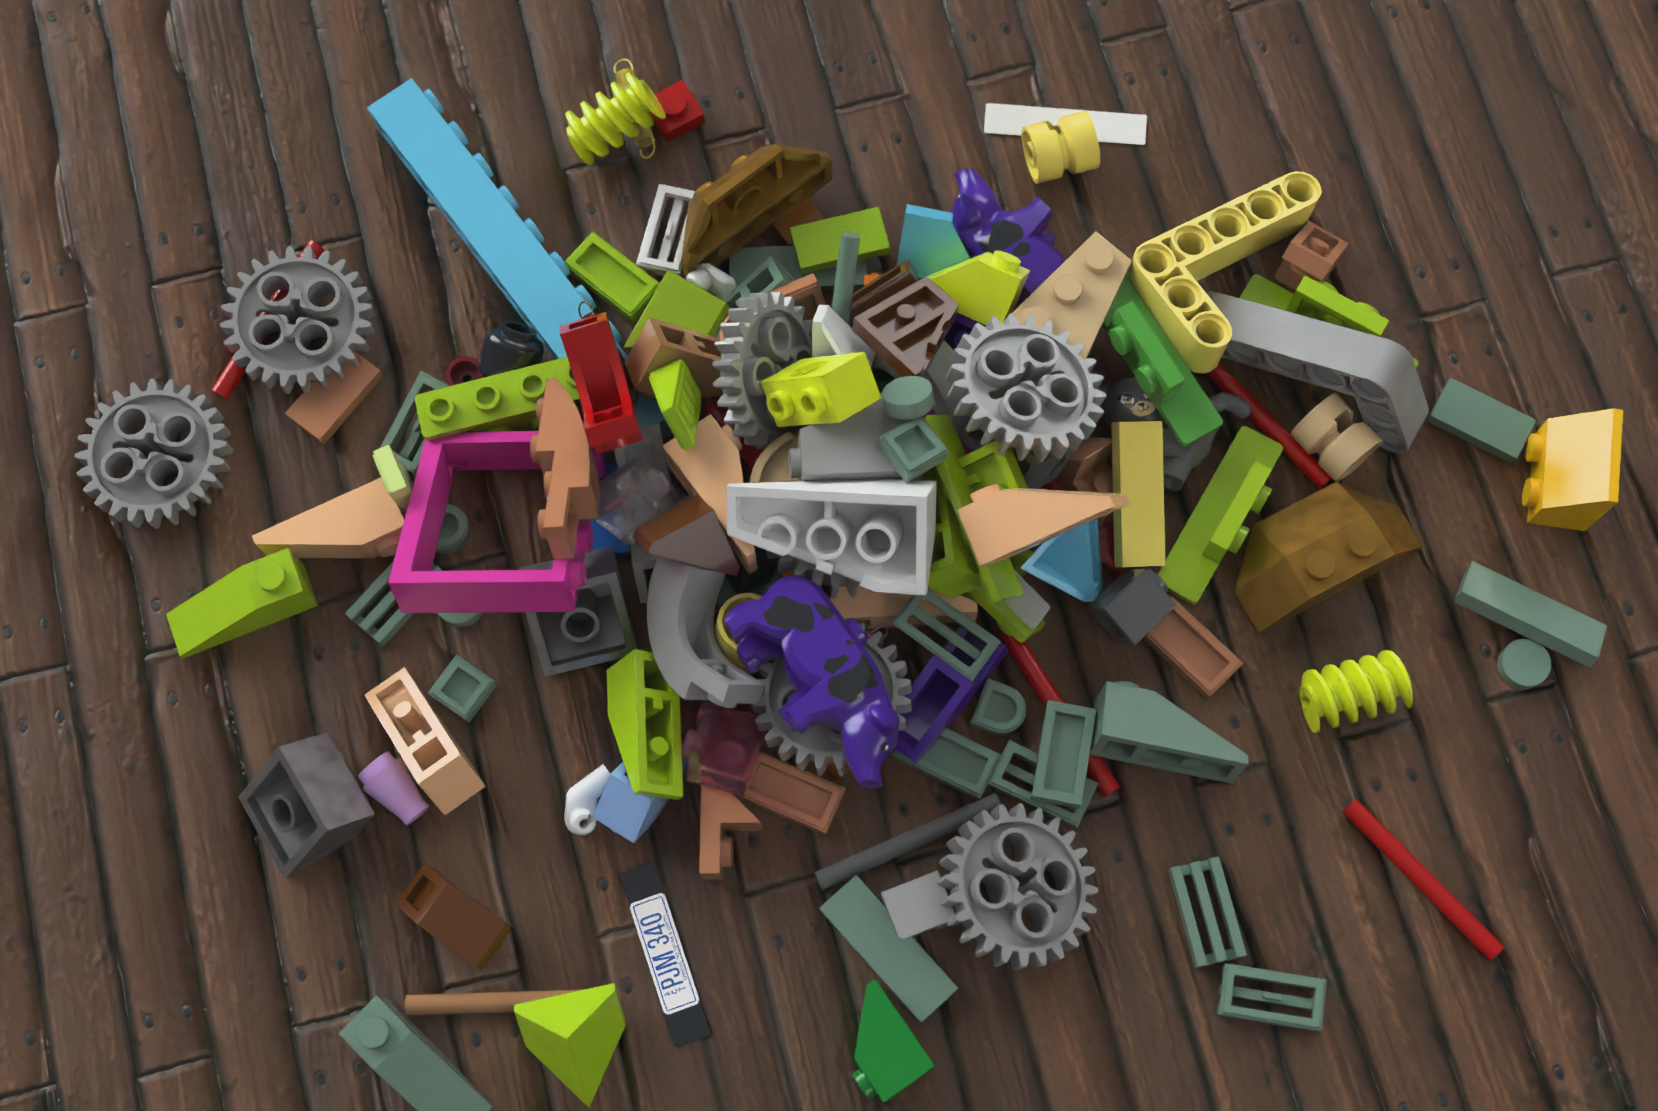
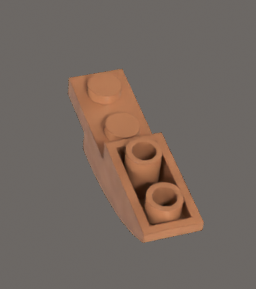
M554 378L546 380L544 399L537 400L536 416L539 431L538 435H532L530 452L533 463L540 464L544 476V492L547 499L546 509H540L538 513L540 538L547 539L554 559L574 558L579 519H599V480L594 456L579 411L569 393Z

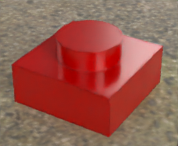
M683 79L655 93L665 112L666 118L660 119L652 113L655 125L666 142L705 123L704 113Z

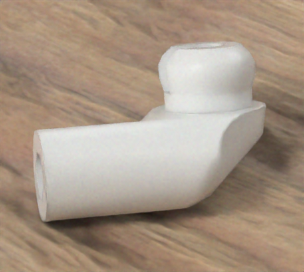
M710 263L696 265V270L688 273L686 277L687 281L705 291L711 292L721 300L726 298L737 287L736 281L732 276Z
M603 764L572 786L566 794L564 821L567 829L574 834L580 836L587 835L595 829L596 819L592 816L597 807V798L602 795L610 776V772Z

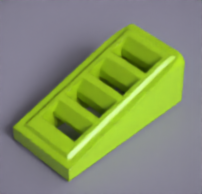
M678 358L650 372L648 378L663 417L681 449L684 448L687 451L695 445L701 409V391L685 361Z

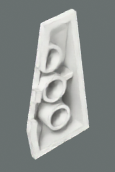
M885 478L732 483L726 486L727 535L781 556L788 554L816 565L815 569L831 575L832 572L856 580L860 582L859 586L874 592L927 594L936 532V481L911 480L906 483L903 479Z

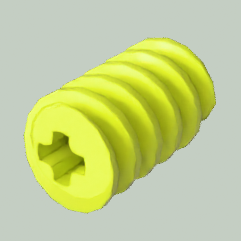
M631 72L625 74L628 89L624 90L615 81L610 84L614 98L608 99L600 91L595 94L598 108L594 109L586 101L580 103L584 116L581 119L570 110L565 113L569 125L566 128L569 141L579 157L589 166L594 163L593 152L603 158L609 154L608 143L616 148L624 144L623 133L632 139L639 135L637 123L646 129L654 125L652 113L660 119L666 118L665 112L651 88Z
M1390 650L1380 652L1377 659L1372 655H1364L1359 659L1358 664L1354 660L1349 659L1343 661L1340 668L1332 664L1326 665L1322 668L1321 674L1314 669L1306 670L1303 673L1299 691L1303 713L1313 733L1320 731V717L1325 716L1332 728H1337L1339 726V712L1343 711L1349 722L1356 723L1358 721V707H1363L1367 716L1372 719L1377 716V702H1381L1389 714L1396 711L1397 697H1400L1408 709L1412 707L1413 702L1410 677L1399 657Z

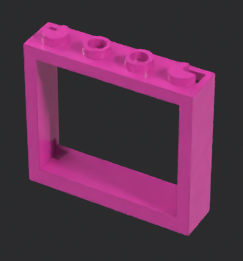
M538 431L461 432L441 438L425 440L388 581L401 613L575 612L578 590L581 589V586H586L585 553H591L593 549L592 519H579L574 558L554 559L552 570L431 571L455 471L541 469L540 464L533 463L530 452L532 435H538ZM593 447L591 450L599 480V478H604L607 473L604 466L606 452L596 455Z

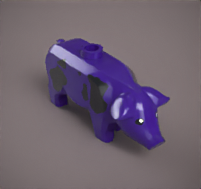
M962 169L954 174L959 185V193L950 213H953V226L968 256L973 258L986 252L994 254V251H1003L1017 257L1021 261L1020 266L1030 270L1015 306V311L1066 261L1063 255L1052 246L1056 237L1050 231L1047 223L1053 218L1054 214L1052 209L1038 197L1028 207L1014 212L1003 211L996 193L973 169Z
M798 575L779 579L760 599L743 602L732 609L724 619V623L736 643L742 640L737 647V654L751 674L758 670L762 664L776 658H783L787 676L797 689L788 698V702L778 710L781 719L792 733L797 730L798 733L802 734L809 726L823 724L827 728L837 731L841 734L846 762L859 785L864 788L882 787L881 767L887 756L896 746L900 720L890 702L881 673L874 660L864 648V645L867 644V638L860 625L853 618L845 621L818 584L811 579Z

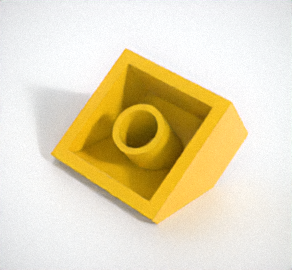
M1613 408L1548 418L1535 433L1529 435L1525 448V459L1527 462H1531L1530 478H1527L1522 492V504L1528 507L1527 523L1586 531L1618 503L1623 410Z

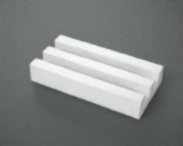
M659 184L636 265L643 271L652 270L655 272V275L664 277L667 270H670L680 277L683 276L681 257L686 219L674 262H668L685 201L692 199L696 191ZM668 197L675 198L658 259H653L651 255Z

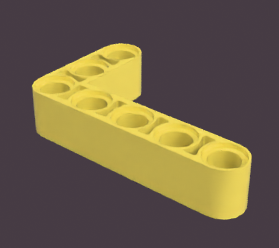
M1299 171L1288 173L1137 247L1126 276L1190 371L1204 374L1215 369L1232 337V327L1229 321L1197 281L1300 231L1306 225L1322 193L1318 180L1312 175Z

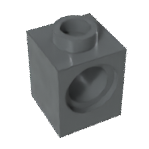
M1125 569L1086 608L1116 643L1136 645L1176 605L1166 594L1168 591L1166 583L1155 572L1146 569Z

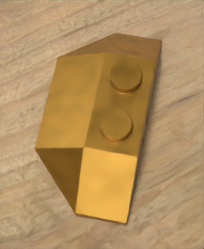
M779 144L760 147L750 156L743 155L732 163L728 172L715 182L709 181L701 185L688 204L681 257L685 279L688 273L696 270L695 266L698 264L710 263L715 267L719 266L832 181V158L822 151Z
M1335 482L1254 524L1233 595L1256 634L1259 635L1421 550L1424 546L1399 506L1342 483Z

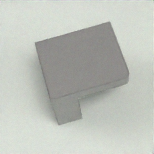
M938 870L881 892V899L888 910L900 940H905L933 928H936L937 931L949 926L947 921L955 912L953 907L940 906V901L948 895L945 888L937 884V880L941 878Z

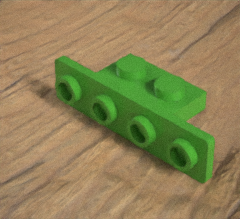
M1125 276L1102 327L1108 334L1114 349L1122 355L1135 375L1138 385L1149 396L1180 445L1187 447L1219 429L1223 424V420L1128 277Z

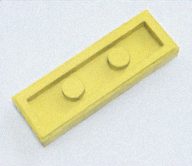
M1162 421L1112 422L1113 493L1127 494L1131 503L1113 511L1115 567L1166 566Z

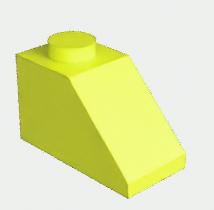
M994 251V254L990 252L980 254L930 274L927 277L959 304L957 313L987 325L992 316H995L1002 323L1009 313H1013L1030 270L1021 267V261L1017 257L1003 251Z

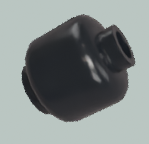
M503 321L500 326L489 329L486 332L478 360L479 372L484 377L540 364L544 355V345L537 338V331L525 324L514 321Z

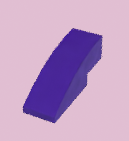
M961 625L955 632L981 652L987 645ZM950 641L943 648L968 667H971L975 659ZM1000 643L973 681L967 679L934 654L911 685L912 692L904 695V697L911 700L912 711L899 713L906 719L907 728L905 731H898L897 745L894 748L917 764L941 737L944 730L949 728L984 685L987 678L992 675L1007 655L1009 649Z

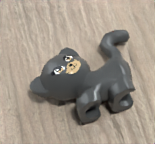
M1135 377L1120 379L1112 385L1100 384L1098 390L1106 393V398L1100 405V408L1104 410L1102 418L1109 430H1111L1112 422L1162 421L1164 490L1170 493H1178L1187 476L1198 468L1210 455L1212 441L1218 429L1187 447H1183L1170 428L1164 426L1166 422L1149 396L1142 391ZM1221 391L1209 398L1218 413L1225 409L1241 419L1248 417L1251 413V405L1238 395ZM1111 454V457H1110V459H1109V461H1108V462H1109V465H1110L1111 467H1112V454Z

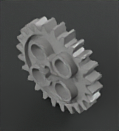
M288 246L285 259L280 260L272 250L268 251L270 264L263 266L259 261L253 259L251 262L255 273L252 276L243 272L237 273L243 283L242 288L228 287L226 290L235 303L221 305L224 314L231 318L220 323L224 333L230 335L224 341V344L230 352H236L232 358L239 368L247 366L245 372L253 381L262 375V382L268 389L275 386L278 380H280V385L287 394H290L295 382H299L305 394L310 392L311 381L318 380L321 386L327 389V375L333 373L338 378L345 379L341 366L347 363L358 367L360 364L353 354L354 351H369L370 349L361 335L375 334L372 323L366 320L376 316L372 305L366 303L372 297L367 287H360L363 281L357 271L349 273L350 268L344 259L334 264V259L328 250L324 251L318 260L311 246L305 248L302 257H297L292 246ZM280 289L289 290L284 299L270 301L271 296ZM335 295L331 304L325 307L315 306L322 296ZM261 312H266V313H270V314H271V315H262V316L258 317L259 313H261ZM339 322V324L336 327L326 325ZM271 332L281 333L275 343L262 345L263 338ZM318 337L327 338L326 344L321 349L307 350L312 340Z
M783 292L750 293L749 298L738 299L739 308H729L728 310L731 323L720 324L725 340L715 341V347L722 353L720 360L712 362V366L721 371V377L713 382L714 387L722 388L723 395L718 400L717 405L718 407H728L724 422L725 424H735L733 435L735 437H744V445L756 446V449H765L781 435L789 431L793 434L809 426L777 427L775 419L767 407V398L761 385V381L804 358H812V337L809 335L812 328V320H803L805 308L803 306H794V297H783Z
M1009 313L1004 324L995 316L989 319L986 327L976 323L970 335L964 334L957 348H955L948 363L951 367L945 380L952 383L947 397L953 400H960L954 411L955 416H970L971 419L965 430L970 432L980 428L984 432L981 439L982 445H986L995 439L999 442L998 450L1002 456L1009 447L1016 448L1019 461H1023L1028 452L1033 451L1037 460L1043 462L1050 451L1057 459H1060L1068 448L1075 452L1083 440H1087L1097 426L1096 423L1104 412L1100 405L1106 398V393L1098 390V387L1104 380L1103 376L1090 373L1097 361L1093 358L1082 359L1079 356L1085 345L1080 343L1070 346L1066 343L1070 332L1066 330L1056 336L1052 333V322L1049 320L1042 329L1036 327L1033 315H1028L1023 325L1018 323L1013 313Z
M155 379L149 380L147 391H142L133 382L130 384V396L126 398L118 391H113V398L116 404L109 407L99 402L97 406L103 416L100 420L86 418L85 422L93 429L92 434L78 435L77 438L88 447V450L75 454V458L83 465H86L76 472L80 479L88 483L83 489L84 492L92 499H96L94 504L103 512L110 511V515L120 523L127 518L136 528H140L146 518L152 527L159 529L162 516H166L174 525L179 524V511L183 509L191 516H196L194 502L199 499L204 503L210 504L212 500L206 493V490L209 487L222 489L224 486L215 477L216 473L231 470V467L220 458L233 453V448L226 441H222L231 435V431L224 423H221L224 416L216 407L211 408L213 403L204 394L198 396V393L188 384L181 390L176 382L171 379L166 383L163 390ZM142 421H146L144 428L140 432L131 434L134 426ZM191 429L189 436L185 440L176 442L180 432ZM119 444L129 445L132 448H116V446ZM162 449L167 455L159 453L160 450ZM142 452L149 454L148 458ZM179 458H194L192 462H182L178 460ZM133 464V468L127 476L118 478L120 471L125 466ZM178 472V476L172 484L163 486V482L169 474Z
M861 622L859 625L866 636L865 623ZM879 631L867 639V644L864 645V648L874 660L881 673L894 711L899 716V730L905 731L907 728L906 719L899 713L912 711L911 700L904 697V695L912 692L911 680L902 678L908 673L905 661L894 662L898 656L897 647L890 645L881 649L884 640L883 634ZM782 657L773 659V664L767 662L762 664L758 669L760 674L766 679H758V681L764 684L765 687L759 704L751 705L754 712L762 714L755 719L759 731L769 730L764 737L767 746L771 748L781 744L778 753L783 762L797 754L796 764L800 771H803L810 761H814L818 776H823L828 764H835L838 775L843 776L846 759L843 753L841 734L835 733L823 724L809 726L802 734L798 733L797 730L792 733L781 719L778 710L788 702V698L797 689L787 676Z
M1004 804L992 809L991 814L986 810L980 812L973 817L974 823L967 821L958 828L961 837L955 836L946 844L954 854H948L940 859L939 862L940 865L951 871L950 874L937 880L938 885L950 889L951 895L940 901V906L954 907L956 914L947 921V924L954 926L962 923L965 930L959 939L961 944L974 938L978 941L975 956L979 958L992 950L993 966L996 967L1007 963L1010 958L1013 971L1027 967L1028 962L1034 970L1045 966L1047 960L1053 963L1064 958L1063 950L1068 952L1079 946L1075 935L1081 936L1091 929L1082 918L1089 917L1097 911L1093 905L1085 901L1086 898L1098 893V888L1085 884V877L1094 873L1095 868L1081 866L1079 862L1088 852L1087 849L1079 848L1073 850L1070 844L1076 833L1070 831L1061 836L1057 832L1060 825V818L1058 817L1044 824L1041 808L1032 811L1027 817L1023 804H1017L1010 809L1009 813ZM1003 842L1012 847L1015 853V862L1005 855L1002 846ZM982 860H984L986 866H987L989 869H987L986 867L983 866ZM1044 870L1053 876L1056 884L1055 890L1047 885L1044 879ZM980 882L990 888L993 896L992 903L987 902L982 897L979 888ZM1048 904H1050L1053 907L1054 913L1052 912L1051 907ZM1022 911L1031 917L1034 925L1033 932L1024 926L1021 919Z

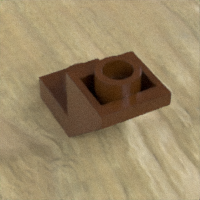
M425 862L395 902V905L417 925L481 970L491 956L499 949L502 941L512 928L489 907L461 891L438 870Z

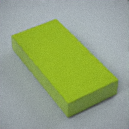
M879 206L790 227V235L801 275L837 267L840 238L843 232H852L860 235L857 262L890 254V245Z
M594 232L565 260L571 276L632 323L645 310L660 284Z

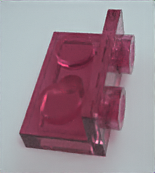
M702 700L696 720L698 730L690 729L688 731L682 751V758L689 760L686 781L744 796L766 743L764 737L769 731H759L755 721L759 716L747 711L722 707L710 700Z

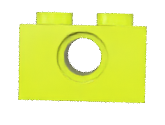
M865 352L804 358L761 381L767 398V407L774 417L777 427L840 423L881 399Z

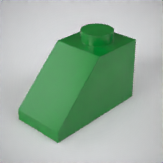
M874 979L866 985L854 1054V1061L859 1069L851 1075L869 1101L878 1095L884 1104L933 1069L935 1065L878 982Z

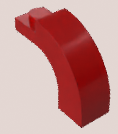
M600 313L561 325L560 337L579 393L584 414V430L590 448L594 447L595 453L598 455L643 441L636 408L607 313Z

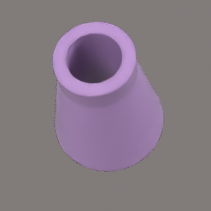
M389 751L376 758L358 775V778L364 784L362 790L399 817L406 826L414 822L430 807L422 798L401 757L395 759Z

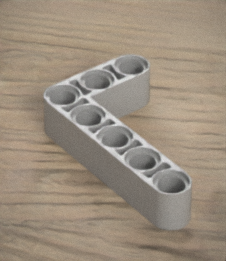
M1206 292L1232 327V337L1222 358L1354 396L1363 421L1383 440L1380 445L1381 448L1398 454L1406 453L1429 414V408L1413 357L1405 347L1395 341L1219 292Z

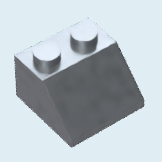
M613 545L592 550L591 553H585L586 586H581V589L578 590L575 612H525L545 677L620 659L634 649L638 650ZM553 560L521 567L519 570H552Z
M327 732L278 747L238 797L284 879L296 875L352 840L375 815L366 794L358 786L345 763L342 753L337 750Z

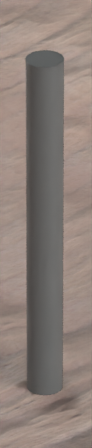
M993 793L814 872L821 890H825L855 875H859L958 831V828L967 821L974 823L973 817L984 810L991 814L992 809L1001 805L997 794Z

